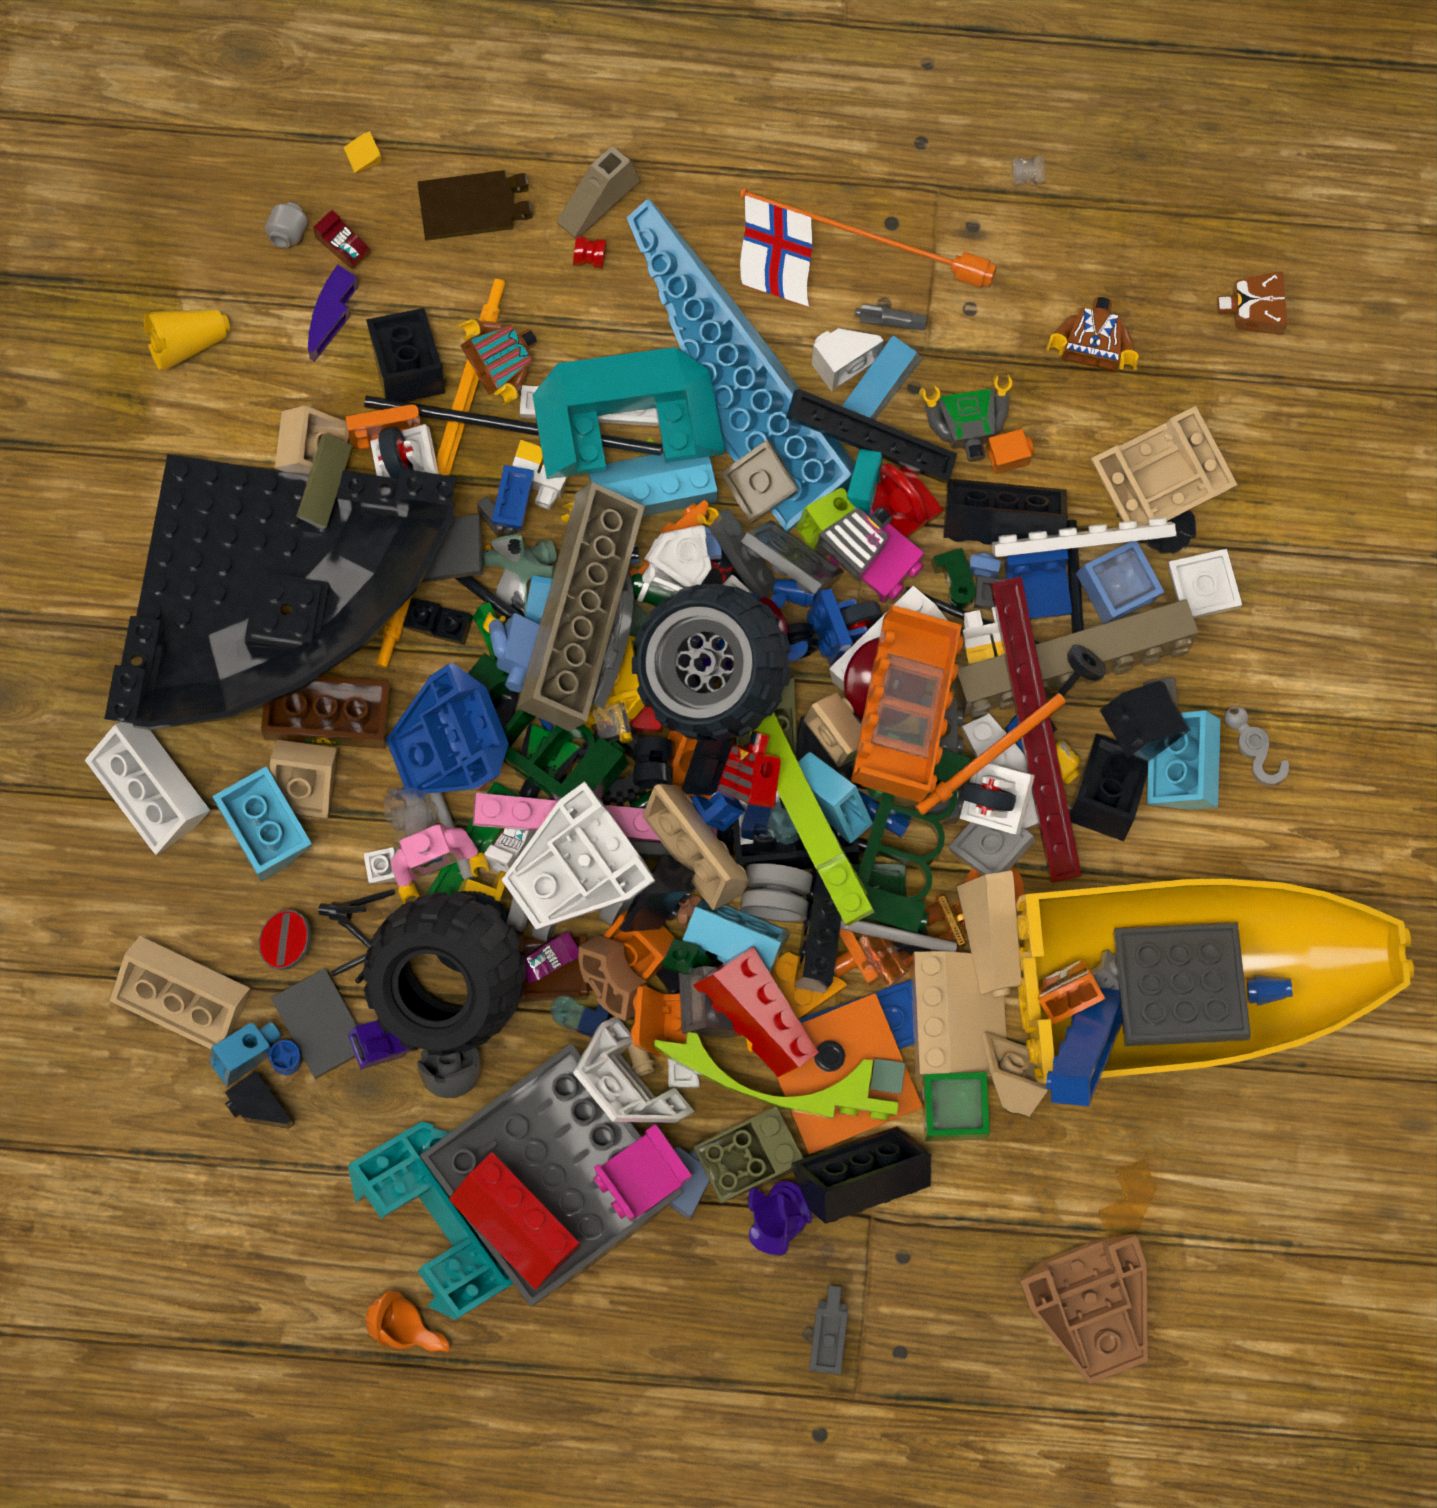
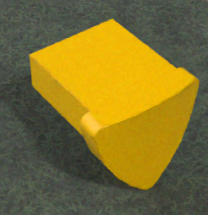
M499 871L492 887L466 879L461 882L458 892L476 891L479 893L480 891L481 893H486V895L493 896L496 901L500 902L505 888L502 878L506 872Z

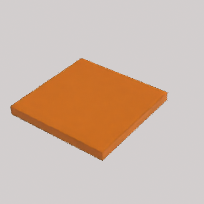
M876 993L801 1023L816 1048L825 1041H835L842 1046L845 1052V1061L838 1070L833 1072L821 1070L816 1065L813 1057L800 1067L780 1077L776 1076V1079L784 1097H796L813 1094L835 1085L849 1075L863 1059L874 1061L876 1058L904 1063ZM906 1065L901 1094L869 1090L868 1098L899 1102L897 1115L894 1117L889 1116L888 1121L870 1119V1113L858 1111V1116L839 1114L840 1108H835L832 1119L790 1111L807 1154L810 1155L923 1108Z

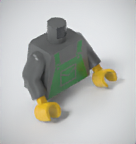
M998 374L994 376L993 383L998 390L995 394L994 388L940 396L939 388L933 384L934 392L932 396L926 397L923 387L919 391L921 398L927 402L925 409L930 428L942 441L949 442L952 449L965 448L969 462H976L985 458L983 445L987 444L988 438L1000 433L1004 426L1009 409V393L1006 391L1012 386V379L1009 374L1007 375L1008 382L1003 386L997 384Z

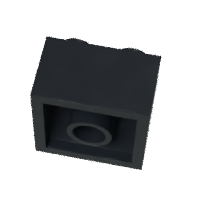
M1162 681L1123 692L1100 709L1127 759L1145 765L1191 731Z
M663 854L651 871L655 882L634 897L619 929L623 932L656 930L662 927L666 919L672 921L681 907L678 902L680 900L686 902L694 889L690 882L695 872Z

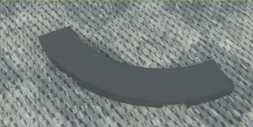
M628 570L592 700L593 705L604 709L616 681L632 622L634 596L632 579Z

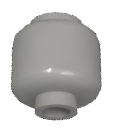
M291 202L278 204L270 212L265 224V233L273 245L280 248H289L301 241L308 224V219L297 204Z

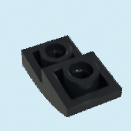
M411 598L403 627L430 637L465 645L473 616L470 613L442 608L439 603Z

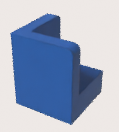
M717 791L709 800L699 795H694L691 798L705 823L721 831H725L745 812L738 799L720 791Z

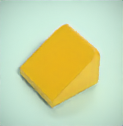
M370 131L343 147L355 174L382 164L380 152Z

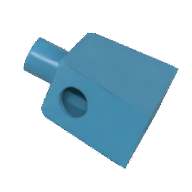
M269 1022L259 1030L254 1023H249L212 1046L209 1064L225 1086L228 1087L266 1060L269 1055L270 1044L279 1039L281 1035L272 1022Z

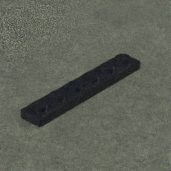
M801 389L794 391L786 419L856 448L881 452L883 459L939 482H949L957 456L956 453Z

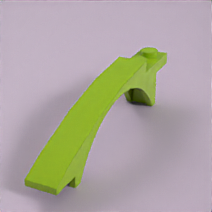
M773 712L771 716H767L760 726L753 731L770 735L766 752L780 757L781 760L777 791L815 868L818 870L836 908L848 927L874 913V910L866 896L868 893L829 825L800 767L792 744L786 736L776 714Z
M688 1032L685 1044L661 1040L654 1041L653 1049L678 1065L727 1090L774 1107L777 1106L781 1109L826 1119L834 1117L835 1108H840L839 1114L858 1116V1111L870 1113V1119L888 1121L889 1116L894 1117L897 1115L899 1102L868 1098L872 1060L863 1059L843 1080L825 1090L803 1096L781 1097L751 1090L727 1076L710 1058L697 1033Z

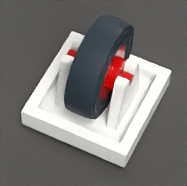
M426 424L400 431L397 427H390L382 430L379 433L378 439L370 441L377 476L399 479L400 468L439 474L430 428ZM388 487L380 489L381 495H388L390 493Z
M989 763L971 777L970 782L963 784L960 798L964 800L960 819L1012 834H1020L1035 775Z

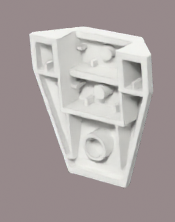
M583 782L558 801L502 878V881L535 929L539 930L630 900L655 882V879L613 816L587 783Z
M613 1017L602 1022L597 1027L573 1074L612 1122L677 1123L690 1116L694 1110L676 1088L655 1097L642 1080L636 1076V1073L631 1071V1067L621 1056V1053L633 1043L631 1033L620 1019Z

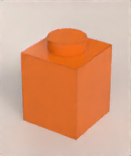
M1023 429L990 437L986 445L994 474L1027 466L1030 463L1031 455L1034 454L1032 440L1030 437H1025Z

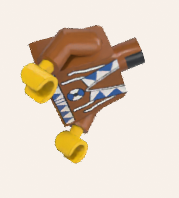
M1104 297L1095 298L1092 310L1081 308L1078 315H1071L1056 329L1055 333L1050 336L1046 347L1047 351L1051 347L1057 348L1059 350L1058 355L1062 356V360L1115 372L1118 365L1119 369L1123 370L1125 364L1132 365L1134 367L1133 370H1137L1139 358L1138 353L1135 352L1128 329L1122 325V318L1110 314L1112 301Z

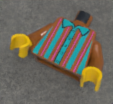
M469 319L458 324V328L462 327L466 332V336L463 337V340L466 342L460 346L488 395L492 392L496 396L498 394L502 395L505 400L503 405H508L517 398V392L520 390L528 374L526 366L531 363L532 359L527 350L537 344L535 335L529 329L517 334L512 325L503 327L499 322Z

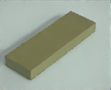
M329 433L322 434L296 517L320 529L327 527L340 486L342 471L345 470L352 448L351 444Z

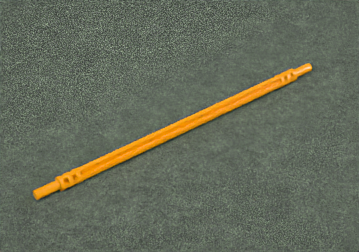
M494 279L488 302L483 305L479 318L480 321L497 322L500 313L498 306L506 284L505 281ZM468 359L464 366L452 410L469 412L479 378ZM447 422L436 457L438 472L441 475L450 476L465 427L463 423ZM413 595L384 626L382 633L384 640L376 666L380 668H388L395 642H398L400 639L404 619Z

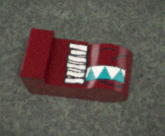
M333 210L328 212L313 227L315 238L351 269H354L370 254L368 246L341 221L340 216Z

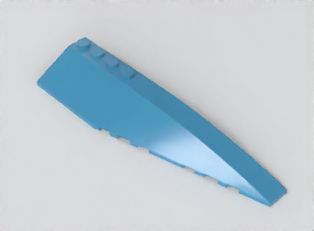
M647 199L627 217L640 252L644 254L648 263L647 269L649 274L655 280L661 303L667 309L669 314L668 320L680 349L683 353L710 370L723 446L734 462L765 440H771L799 486V492L771 511L783 529L789 532L797 526L807 505L839 488H844L846 492L849 490L855 462L837 439L786 419L793 393L800 388L705 264L650 199Z

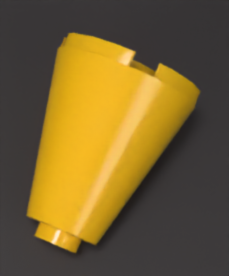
M219 310L154 311L144 314L143 319L145 335H150L151 344H148L151 356L155 365L161 371L168 370L226 339V332L230 331L226 314L221 315Z

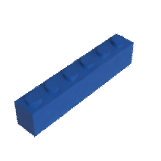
M1100 988L1105 996L1104 1000L1072 1015L1071 1026H1067L1065 1041L1060 1043L1059 1056L1054 1057L1053 1071H1048L1046 1089L1051 1090V1103L1090 1106L1122 1026L1118 989Z

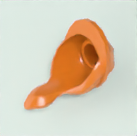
M388 1290L382 1296L376 1298L367 1308V1314L365 1315L366 1329L369 1335L377 1340L378 1344L394 1349H405L417 1345L429 1352L442 1351L448 1353L450 1351V1345L445 1336L439 1332L427 1330L416 1306L405 1299L398 1291Z

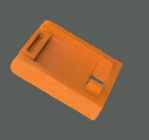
M413 404L345 416L352 449L359 448V450L370 449V441L378 439L379 433L384 429L397 427L400 431H404L421 425L418 408Z

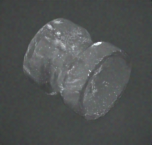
M1042 155L1032 156L1030 161L1022 157L1012 158V177L1015 187L1025 186L1030 181L1035 185L1045 184V166Z

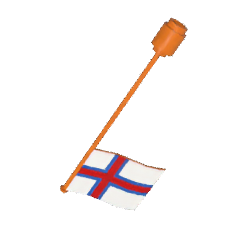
M743 188L740 191V197L743 200L745 198L746 220L740 259L742 286L809 308L807 281L812 255L811 219L952 266L951 272L956 273L955 280L982 288V286L990 288L997 265L991 264L989 259L964 251L962 256L956 255L955 259L951 260L747 192V188Z

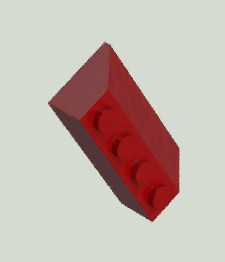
M493 1152L469 1173L449 1198L453 1205L535 1290L581 1247L580 1243Z

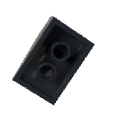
M424 308L366 319L385 399L405 402L445 394L442 366Z
M1096 733L1069 810L1071 823L1124 842L1135 820L1148 774V762L1142 765L1127 759L1116 740Z

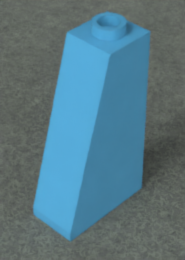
M893 335L842 407L876 420L923 358Z

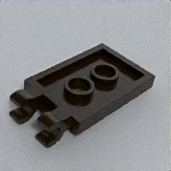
M505 170L417 181L425 241L513 229L512 221L532 219L530 201H520L514 204L513 193L529 191L526 173H519L506 178Z

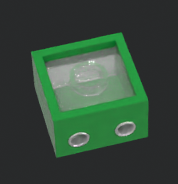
M987 1072L924 1074L922 1079L925 1142L987 1140L990 1134Z

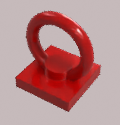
M883 464L880 467L879 474L882 482L877 486L872 510L875 512L879 507L885 509L892 518L889 524L906 538L910 537L943 513V508L914 471L905 467L898 469L892 464Z

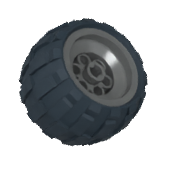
M721 584L693 585L680 589L677 594L661 601L651 611V618L648 623H643L640 626L635 638V642L638 643L636 657H632V674H637L639 682L637 692L646 707H651L655 718L670 731L679 732L686 738L703 741L705 736L713 737L719 741L744 736L758 728L767 716L773 714L783 700L780 695L784 686L789 685L792 668L788 667L787 653L791 652L787 634L782 633L778 626L780 621L768 605L762 604L753 594L738 587ZM720 638L725 642L722 650H719L716 646V642ZM703 639V646L698 649L697 645ZM710 657L711 666L704 668L703 659ZM728 658L734 661V667L730 671L726 668L725 664ZM695 675L700 677L701 683L698 682ZM717 676L722 680V686L719 689L713 684Z

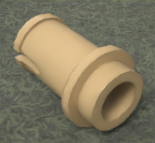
M633 1042L627 1048L633 1064L631 1071H634L638 1077L652 1073L654 1071L653 1065H655L654 1060L650 1059L648 1052L635 1047Z

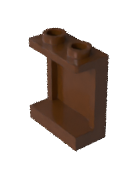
M586 934L572 937L578 950L579 946L586 942ZM518 935L520 940L518 948L520 952L524 953V956L545 943L535 938H524V935ZM578 957L529 984L525 977V981L521 984L523 994L520 1001L587 1000V991H593L588 981L584 982Z

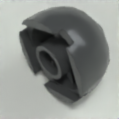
M477 1048L466 1052L458 1053L456 1051L453 1054L444 1056L428 1055L427 1050H423L421 1053L422 1059L418 1060L417 1063L419 1075L425 1088L435 1096L442 1098H457L465 1095L475 1087L480 1078L481 1062Z

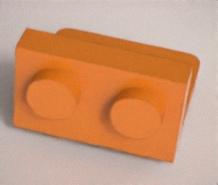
M638 986L637 994H635L633 999L635 1024L631 1029V1037L634 1046L657 1057H666L653 1049L655 1040L685 1044L686 1034H682L680 994H662L647 986ZM689 994L690 1025L695 1024L697 996L694 994Z

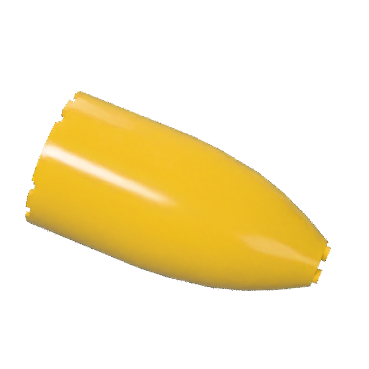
M1182 879L1021 895L1017 901V911H1022V914L1017 917L1018 940H1021L1019 956L1022 985L1017 986L1022 1029L1025 1030V1033H1030V1039L1026 1040V1050L1029 1062L1037 1064V1068H1033V1074L1038 1083L1045 1084L1048 1071H1053L1054 1057L1059 1056L1060 1043L1065 1041L1067 1026H1071L1072 1016L1052 1025L1051 1019L1048 1018L1038 1000L1043 980L1047 976L1079 960H1084L1091 971L1101 963L1102 954L1107 950L1115 955L1114 928L1238 922L1251 1037L1247 1041L1125 1047L1122 1024L1101 1078L1206 1068L1245 1061L1298 1047L1339 1030L1376 1009L1411 985L1410 978L1414 977L1412 959H1406L1405 947H1409L1411 944L1409 929L1405 928L1404 921L1364 904L1325 891L1287 883L1237 879ZM1254 975L1291 978L1293 997H1286L1285 999L1257 1006V1003L1249 1004L1247 979H1254Z

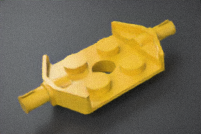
M630 635L616 681L604 709L593 705V703L590 708V712H593L599 720L611 722L613 725L611 709H614L620 743H628L633 740L630 720H633L645 707L637 692L639 687L637 674H632V657H635L632 641L635 642L636 637Z

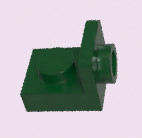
M678 939L673 940L662 962L665 969L689 975L694 968L701 966L711 967L713 964L712 960L700 946Z

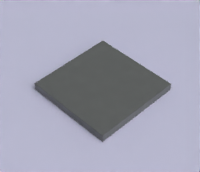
M1238 922L1114 928L1113 935L1125 1047L1250 1040L1251 1033Z

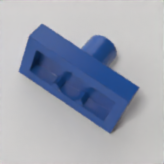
M504 465L492 516V525L522 530L535 475L534 470Z

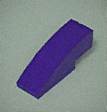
M340 265L335 267L327 279L312 314L308 337V353L310 360L313 362L318 359L350 318L349 307L345 304L359 288L357 277Z

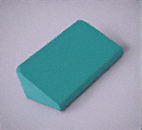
M860 449L847 498L856 509L860 508L870 516L880 479L879 470L882 466L881 452Z

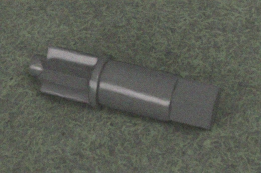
M862 304V308H856L854 315L855 317H860L859 322L922 331L925 330L927 315Z

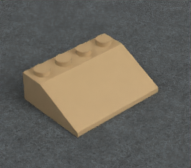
M949 951L914 952L910 958L916 1080H922L924 1074L987 1072V1079H992L982 1036L987 1032L1006 1039L1004 996L993 998L992 993L980 994L972 953Z

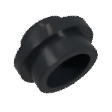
M825 1041L817 1046L816 1049L819 1053L814 1056V1061L818 1068L826 1072H833L843 1065L845 1052L839 1043Z

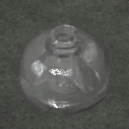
M398 787L387 790L390 796L384 797L386 824L388 829L392 826L394 827L397 837L392 838L397 848L400 849V840L435 826V820L438 819V809L435 802H430L428 796L420 789Z

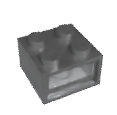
M701 966L694 968L689 975L679 973L682 1034L691 1032L697 1033L700 1036L728 1039L739 1036L732 1028L734 1024L723 1012L718 1013L710 1005L712 1000L704 992L699 993L693 986V984L717 969L716 967Z

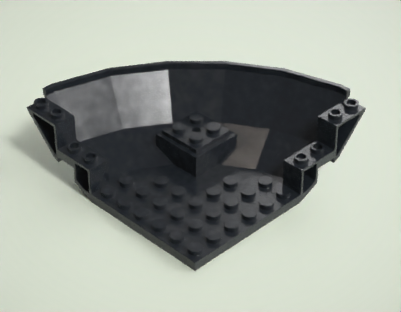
M167 454L136 616H130L121 665L115 664L104 720L133 724L134 728L147 730L228 720L300 691L366 646L418 589L453 521L456 505L452 502L456 477L400 468L399 479H392L390 477L343 470L327 527L320 529L296 517L309 478L308 475ZM383 487H388L390 493L388 495H381L379 490ZM288 605L292 607V612L289 615H283L281 608ZM135 657L142 658V663L138 666L131 664L132 659Z

